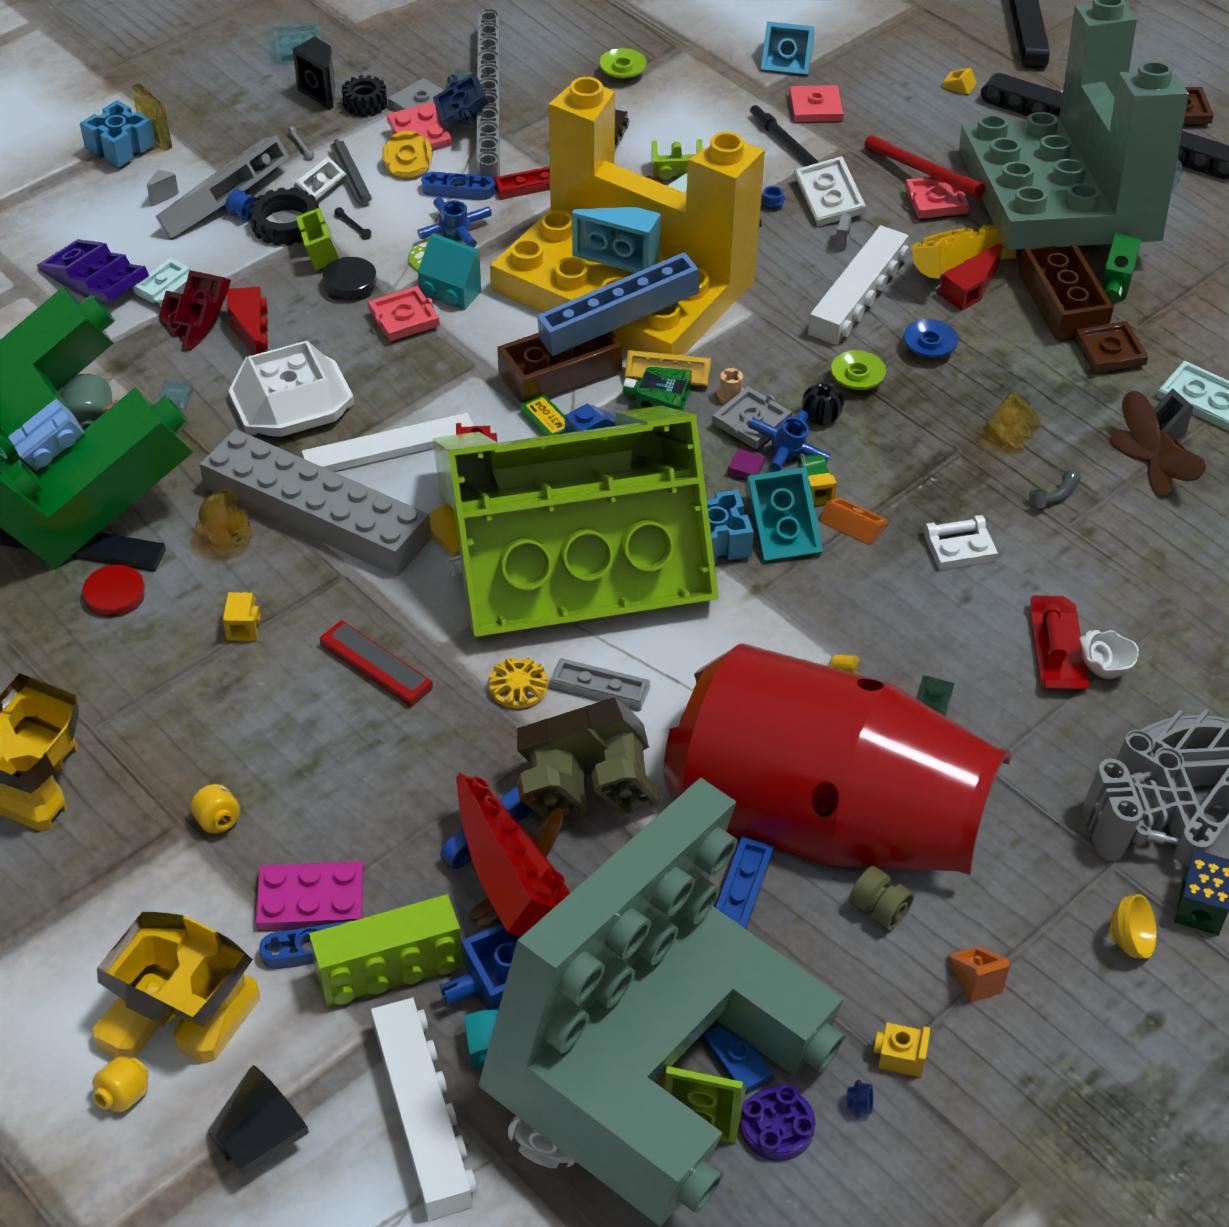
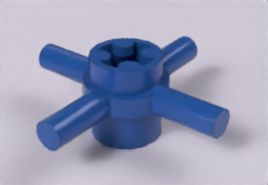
M437 197L433 204L441 213L439 223L418 229L419 238L422 240L430 237L433 233H442L445 238L454 241L462 240L465 245L475 248L477 242L468 232L470 223L492 216L490 207L487 206L467 213V206L463 202L458 200L444 202L441 197Z
M800 410L796 417L785 418L778 428L755 417L751 419L749 428L772 439L771 449L775 455L770 464L772 471H780L785 461L795 460L801 453L806 456L823 454L827 463L831 454L807 443L806 438L809 434V427L805 423L808 419L807 412Z

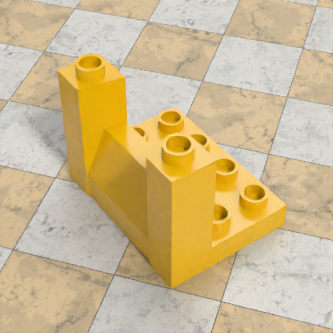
M579 77L572 81L564 91L549 103L551 209L490 264L491 290L543 313L630 276L634 272L572 256V212L574 209L638 207L661 213L660 257L656 264L685 252L699 269V293L612 330V332L626 350L685 355L755 281L765 150L744 142L743 138L736 133H717L712 136L710 146L688 159L686 193L614 164L615 91L603 87V84L596 78Z

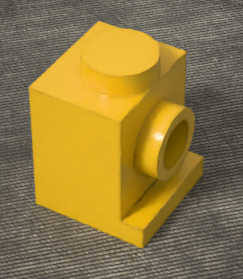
M228 592L223 616L227 641H258L256 624L260 623L261 613L260 606H255L256 598L253 593Z
M886 1022L885 1032L877 1031L873 1053L880 1054L878 1068L921 1078L931 1028L923 1026V1030Z

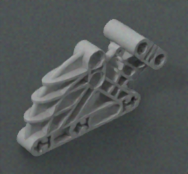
M1180 709L1171 718L1154 722L1141 730L1128 732L1118 753L1117 760L1109 758L1100 762L1081 808L1086 824H1090L1088 831L1089 833L1093 832L1091 839L1094 848L1102 859L1113 862L1122 859L1131 839L1138 845H1144L1146 841L1164 844V842L1175 844V857L1180 863L1188 867L1194 850L1210 854L1229 827V719L1208 716L1210 711L1207 709L1200 715L1183 716L1184 711ZM1189 747H1205L1197 749H1186ZM1216 785L1202 805L1199 806L1192 786ZM1219 805L1228 811V815L1222 822H1212L1205 817V813L1211 806ZM1168 825L1172 837L1166 836V833L1162 832L1164 826Z

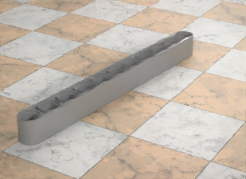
M488 8L478 13L477 77L480 80L489 104L484 106L480 112H477L476 159L477 175L494 178L500 176L499 12Z

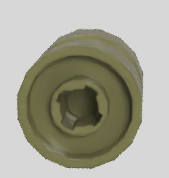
M871 866L854 885L849 896V902L865 914L873 912L872 917L876 922L886 929L892 930L908 913L913 904L915 894L899 882L891 884V877L876 866Z

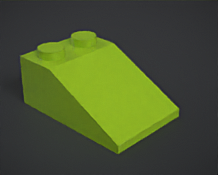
M667 1066L665 1090L723 1133L720 1141L736 1144L745 1100L746 1085L741 1081Z

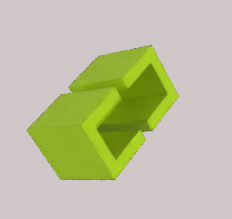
M321 208L296 216L304 245L315 270L325 268L330 262L339 259L331 231Z

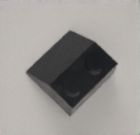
M314 36L293 48L297 90L328 109L334 108L335 96L332 50L330 45Z

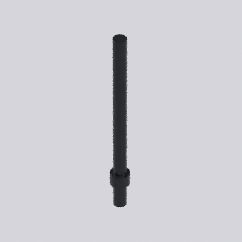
M758 105L751 107L750 113L759 120V124L766 131H771L808 166L819 163L816 158L777 124V120L770 113H765Z

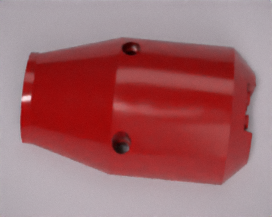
M745 643L736 645L694 673L696 685L681 716L679 726L669 730L665 749L664 781L673 801L701 777L736 801L726 831L734 837L740 839L745 837L774 846V849L832 867L870 868L871 866H876L883 869L958 871L971 875L977 835L988 795L1001 763L1010 764V751L993 746L892 683Z

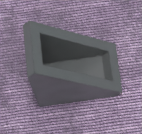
M1173 388L1154 408L1159 422L1160 431L1167 433L1175 439H1180L1186 435L1194 406Z

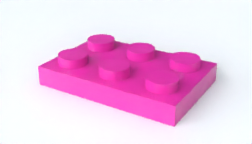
M363 861L260 866L256 916L257 930H294L363 918Z

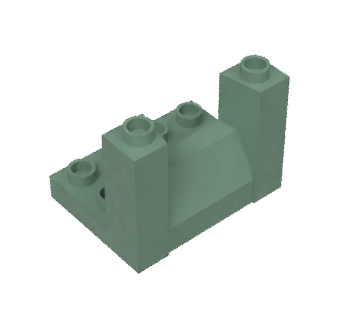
M1093 0V4L1075 5L1059 119L1055 115L1046 112L1032 113L1028 116L1027 121L1012 122L999 115H985L978 119V123L961 125L959 153L971 178L985 185V191L981 198L1007 250L1038 246L1066 247L1072 244L1077 246L1112 244L1115 233L1142 239L1141 242L1163 241L1189 93L1176 74H1172V67L1166 63L1147 61L1139 65L1138 73L1129 72L1137 19L1125 3V0Z
M701 777L517 940L478 1085L660 1227L682 1203L694 1213H698L712 1197L723 1178V1173L709 1163L723 1133L656 1084L666 1072L667 1066L671 1067L715 1020L794 1077L806 1063L817 1071L822 1072L834 1058L845 1038L844 1034L832 1027L844 998L713 906L719 895L720 888L709 881L710 876L716 875L725 866L737 845V839L726 832L736 801Z

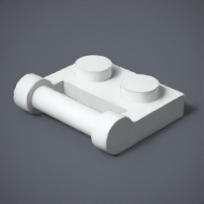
M983 515L973 516L971 520L936 525L934 522L924 524V536L939 571L997 561L998 552L988 533ZM974 531L973 535L939 539V536Z

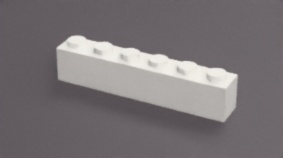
M880 225L810 313L808 335L834 345H838L844 336L848 337L853 324L861 320L866 307L872 306L876 294L884 290L889 277L894 276L899 264L907 260L910 253V247H908L909 235Z
M413 997L372 1008L371 1014L374 1031L428 1221L473 1208L471 1193L477 1191L476 1181L472 1169H464L462 1159L467 1158L466 1148L462 1136L455 1137L452 1126L457 1125L456 1115L452 1103L445 1104L442 1094L447 1093V1086L443 1072H435L433 1062H437L438 1057L433 1040L426 1041L424 1035L425 1031H429L424 1009L417 1011Z

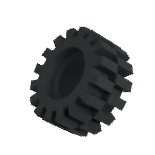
M359 75V79L352 77L351 81H345V84L342 86L343 105L349 114L354 112V116L362 114V117H367L366 114L375 116V112L379 114L382 112V109L385 110L387 94L386 85L382 79L379 80L376 76L371 79V75L363 78V75Z

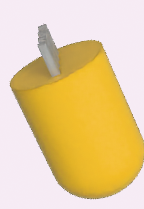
M836 654L830 659L829 665L833 668L858 674L865 661H860L858 656Z

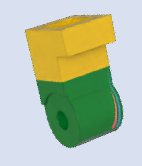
M823 454L799 457L797 467L807 468L814 506L825 505L827 501L835 499L837 482L834 475H830ZM821 489L826 492V495L823 497H815V490Z

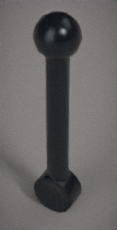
M338 207L335 209V216L342 217L361 233L363 239L371 238V230L363 229L344 213L343 208Z

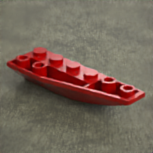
M459 773L456 777L459 808L473 865L482 887L506 931L522 937L570 894L564 883L565 878L554 869L492 792L490 785L484 779L478 776L472 778Z

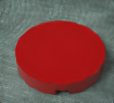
M110 565L93 572L85 580L82 591L86 606L93 613L110 617V614L118 613V616L136 609L144 600L145 585L142 575L136 569L126 565Z

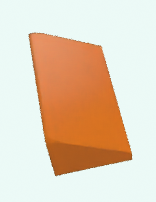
M840 497L826 502L820 518L822 523L866 544H872L889 523L887 519Z

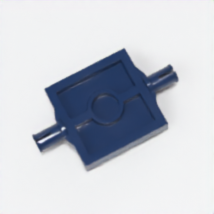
M475 72L459 81L455 75H450L451 78L448 76L447 82L449 87L433 97L441 122L446 129L458 125L462 120L465 125H470L469 121L472 124L473 117L471 114L480 112L484 106L489 104Z

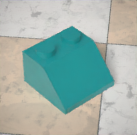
M433 233L429 238L418 270L419 289L428 297L465 310L481 293L479 249Z

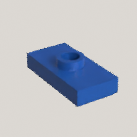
M720 1025L703 1034V1042L731 1080L741 1081L746 1085L745 1095L773 1080V1071L757 1049L724 1025Z

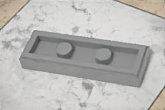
M560 658L550 680V688L600 701L615 697L626 707L641 711L650 689V680Z

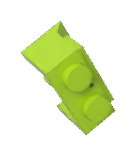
M697 139L696 154L703 150L702 139ZM657 140L652 141L651 162L653 178L669 180L672 177L683 176L687 173L688 159L695 154L682 155L681 143L674 142L671 145V155H658Z

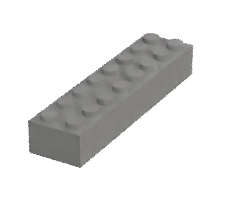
M234 429L200 463L204 489L393 575L399 576L431 540L430 517L428 513L240 430Z

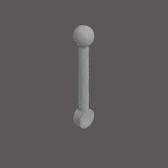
M294 126L289 127V135L296 140L304 151L305 158L307 160L313 159V151L308 150L297 135Z

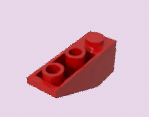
M997 243L943 273L939 295L961 311L979 302L999 267L1003 245Z
M260 287L228 289L227 308L231 328L252 355L263 353L264 350H268L267 333H263L268 331L267 315H263L268 314L267 297H262Z

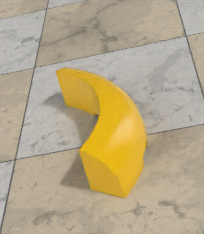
M994 224L983 225L979 231L973 232V229L968 228L941 232L925 237L923 244L915 242L912 245V257L918 270L930 278L938 279L947 270L958 266L965 260L978 255L997 243L1003 245L1000 260L1017 258L1016 249H1006Z

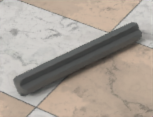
M335 139L330 148L340 168L346 173L345 178L358 204L367 206L372 197L344 141Z

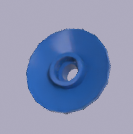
M921 319L912 322L906 327L903 335L905 345L912 352L930 358L943 357L950 354L956 349L959 340L957 332L950 325L934 319Z

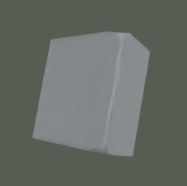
M158 170L146 184L152 206L162 203L179 193L176 175L172 172Z

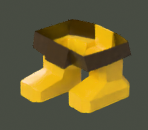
M21 673L15 677L0 695V815L42 832L52 829L51 820L60 809L63 811L67 810L63 791L55 782L52 774L64 768L63 759L71 750L74 752L78 751L74 735L79 706L76 695Z
M141 912L97 967L98 983L118 996L93 1026V1034L98 1049L115 1058L118 1056L135 1058L160 1025L164 1026L174 1017L179 1016L182 1018L174 1029L178 1051L201 1063L216 1060L261 999L257 980L244 974L253 959L228 937L185 915Z

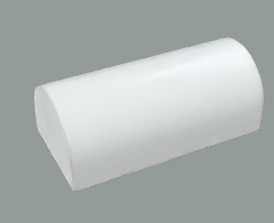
M327 156L298 179L293 188H297L298 191L305 190L308 192V195L312 194L315 200H317L340 182L346 173Z

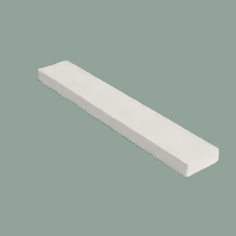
M467 412L302 450V457L334 472L434 448L432 438L456 435V423H461L462 427L473 426V423Z

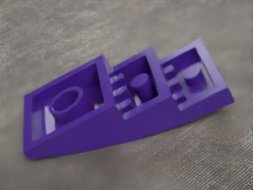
M80 239L75 240L37 264L39 270L66 287L88 297L92 294L98 300L106 302L112 301L149 276L145 266L130 264L126 254L111 253L106 243Z

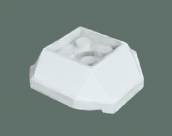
M308 341L246 357L228 390L230 400L244 431L249 435L260 433L266 436L282 437L335 422L343 415L347 408L349 409L354 405L353 394L336 361L323 355Z

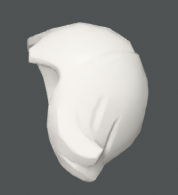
M1089 630L1085 636H1081L1078 639L1085 664L1100 678L1115 679L1129 672L1137 662L1139 649L1136 643L1120 636L1113 630L1103 633L1099 630Z

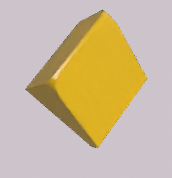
M965 68L950 72L941 85L942 88L968 95L976 86L977 81L972 69Z

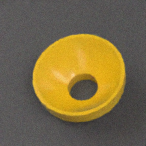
M1141 894L1124 897L1110 915L1109 932L1112 941L1117 942L1118 946L1132 958H1150L1155 951L1157 940L1156 921L1152 907L1145 896Z

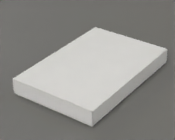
M842 156L794 170L796 181L817 227L840 221L842 213L850 214L851 217L866 213V205Z

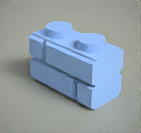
M55 399L23 424L21 428L8 436L19 456L35 471H38L48 465L53 458L67 447L72 446L85 433L74 415L59 400Z

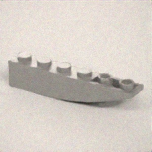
M277 135L261 139L155 217L168 238L171 239L225 205L228 195L233 190L239 189L244 192L290 157Z

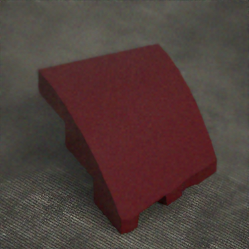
M189 270L183 294L166 290L159 317L164 324L168 325L169 331L183 343L181 345L182 348L192 350L207 333L223 305L231 283L230 279Z

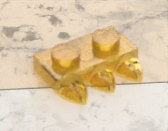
M1012 391L1005 397L982 429L1002 448L1007 445L1013 449L1023 450L1024 444L1021 437L1032 438L1033 435L1029 426L1040 427L1041 423L1035 411Z

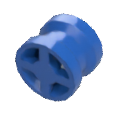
M235 189L228 195L225 208L228 213L238 215L239 218L248 221L251 219V204L253 201H257V198L252 195H246L242 190Z

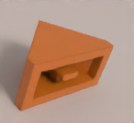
M981 946L948 955L949 963L970 1003L1003 993L1010 968L1009 959Z

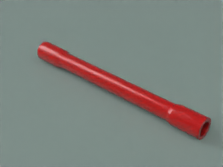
M869 135L865 140V148L881 156H887L952 185L975 198H980L984 194L985 185L981 182L952 172L891 145L888 141L874 135Z

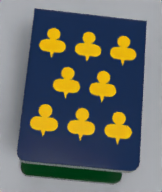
M1194 850L1188 873H1185L1183 877L1174 923L1219 935L1229 912V859Z

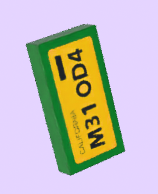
M545 394L520 405L521 413L543 436L565 433V415Z

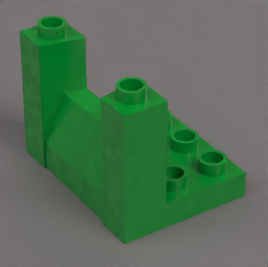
M64 287L60 288L0 339V528L54 569L65 562L193 453L179 433L189 423V420L177 405L166 395L155 404H152L134 387L85 430L82 428L85 434L40 470L35 471L19 456L8 436L21 428L23 424L55 399L59 400L71 412L58 393V390L114 344L105 331L115 322V319L92 294L80 303Z

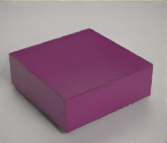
M738 449L728 467V475L747 480V477L750 475L760 474L765 464V456Z

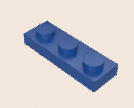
M741 837L715 908L747 929L774 853V846Z

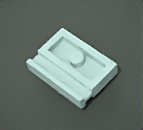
M169 258L150 272L148 277L134 285V293L153 304L157 302L162 307L166 290L180 294L184 293L190 267Z

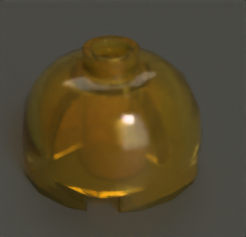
M225 488L208 496L200 506L198 513L199 521L196 522V528L200 537L206 538L211 545L219 549L231 550L240 548L250 543L246 538H252L247 513L244 508L238 509L235 501L240 499L232 489Z

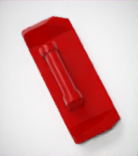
M1031 596L1030 622L1040 686L1043 688H1090L1086 664L1083 660L1081 646L1078 641L1081 633L1076 605L1064 596Z

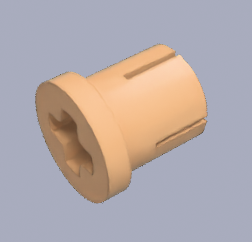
M727 368L721 372L720 386L717 389V399L720 403L725 405L744 390L742 388L743 374L741 371L735 368Z

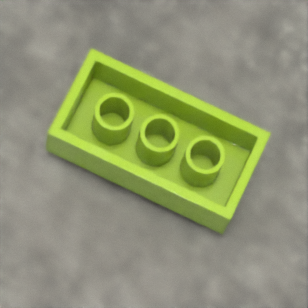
M448 894L309 933L315 969L326 1007L335 1004L343 1005L355 998L369 994H381L389 988L403 984H415L423 978L437 974H449L457 968L463 967L460 926Z

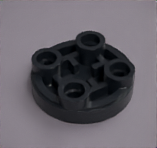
M360 257L336 259L330 262L323 271L324 287L332 299H340L342 297L366 299L370 297L371 290L377 281L374 265Z

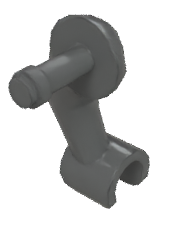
M1076 469L1066 471L1062 484L1054 492L1046 494L1044 489L1031 490L1029 492L1030 504L1041 509L1047 507V504L1064 501L1079 484L1081 479L1080 472Z

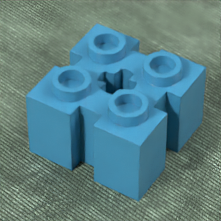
M118 100L103 108L102 115L93 114L80 122L85 148L98 156H105V160L117 167L133 159V153H143L156 144L152 119L138 111L132 114L131 107Z
M739 490L715 493V499L707 500L714 562H717V556L723 555L728 560L751 557L753 529L748 515H744V504Z

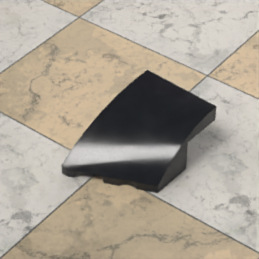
M255 1065L249 1068L208 1129L209 1136L226 1160L232 1159L243 1175L309 1133L308 1126L290 1102Z

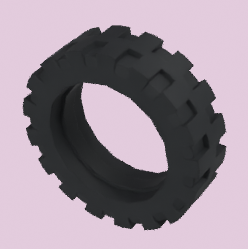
M278 188L277 191L269 190L265 195H259L257 201H253L251 204L250 218L252 230L258 239L262 238L263 242L268 244L271 242L276 246L281 244L290 246L295 242H298V244L304 241L297 220L290 223H276L266 218L281 210H294L304 214L319 208L318 201L315 200L312 194L308 195L307 191H298L297 188Z

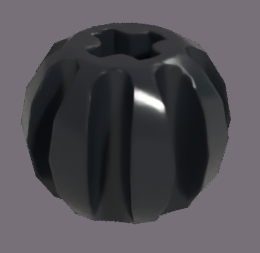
M823 382L811 385L805 391L801 402L802 409L808 413L809 420L823 425L834 422L841 415L844 406L840 390L831 383Z

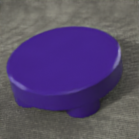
M787 1084L760 1090L748 1098L743 1104L740 1121L741 1134L748 1147L759 1156L775 1161L790 1160L806 1151L813 1140L816 1125L815 1115L810 1104L798 1094L795 1087Z

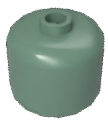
M77 374L58 390V393L84 430L104 414L103 411L106 406L113 404L110 385L98 375Z

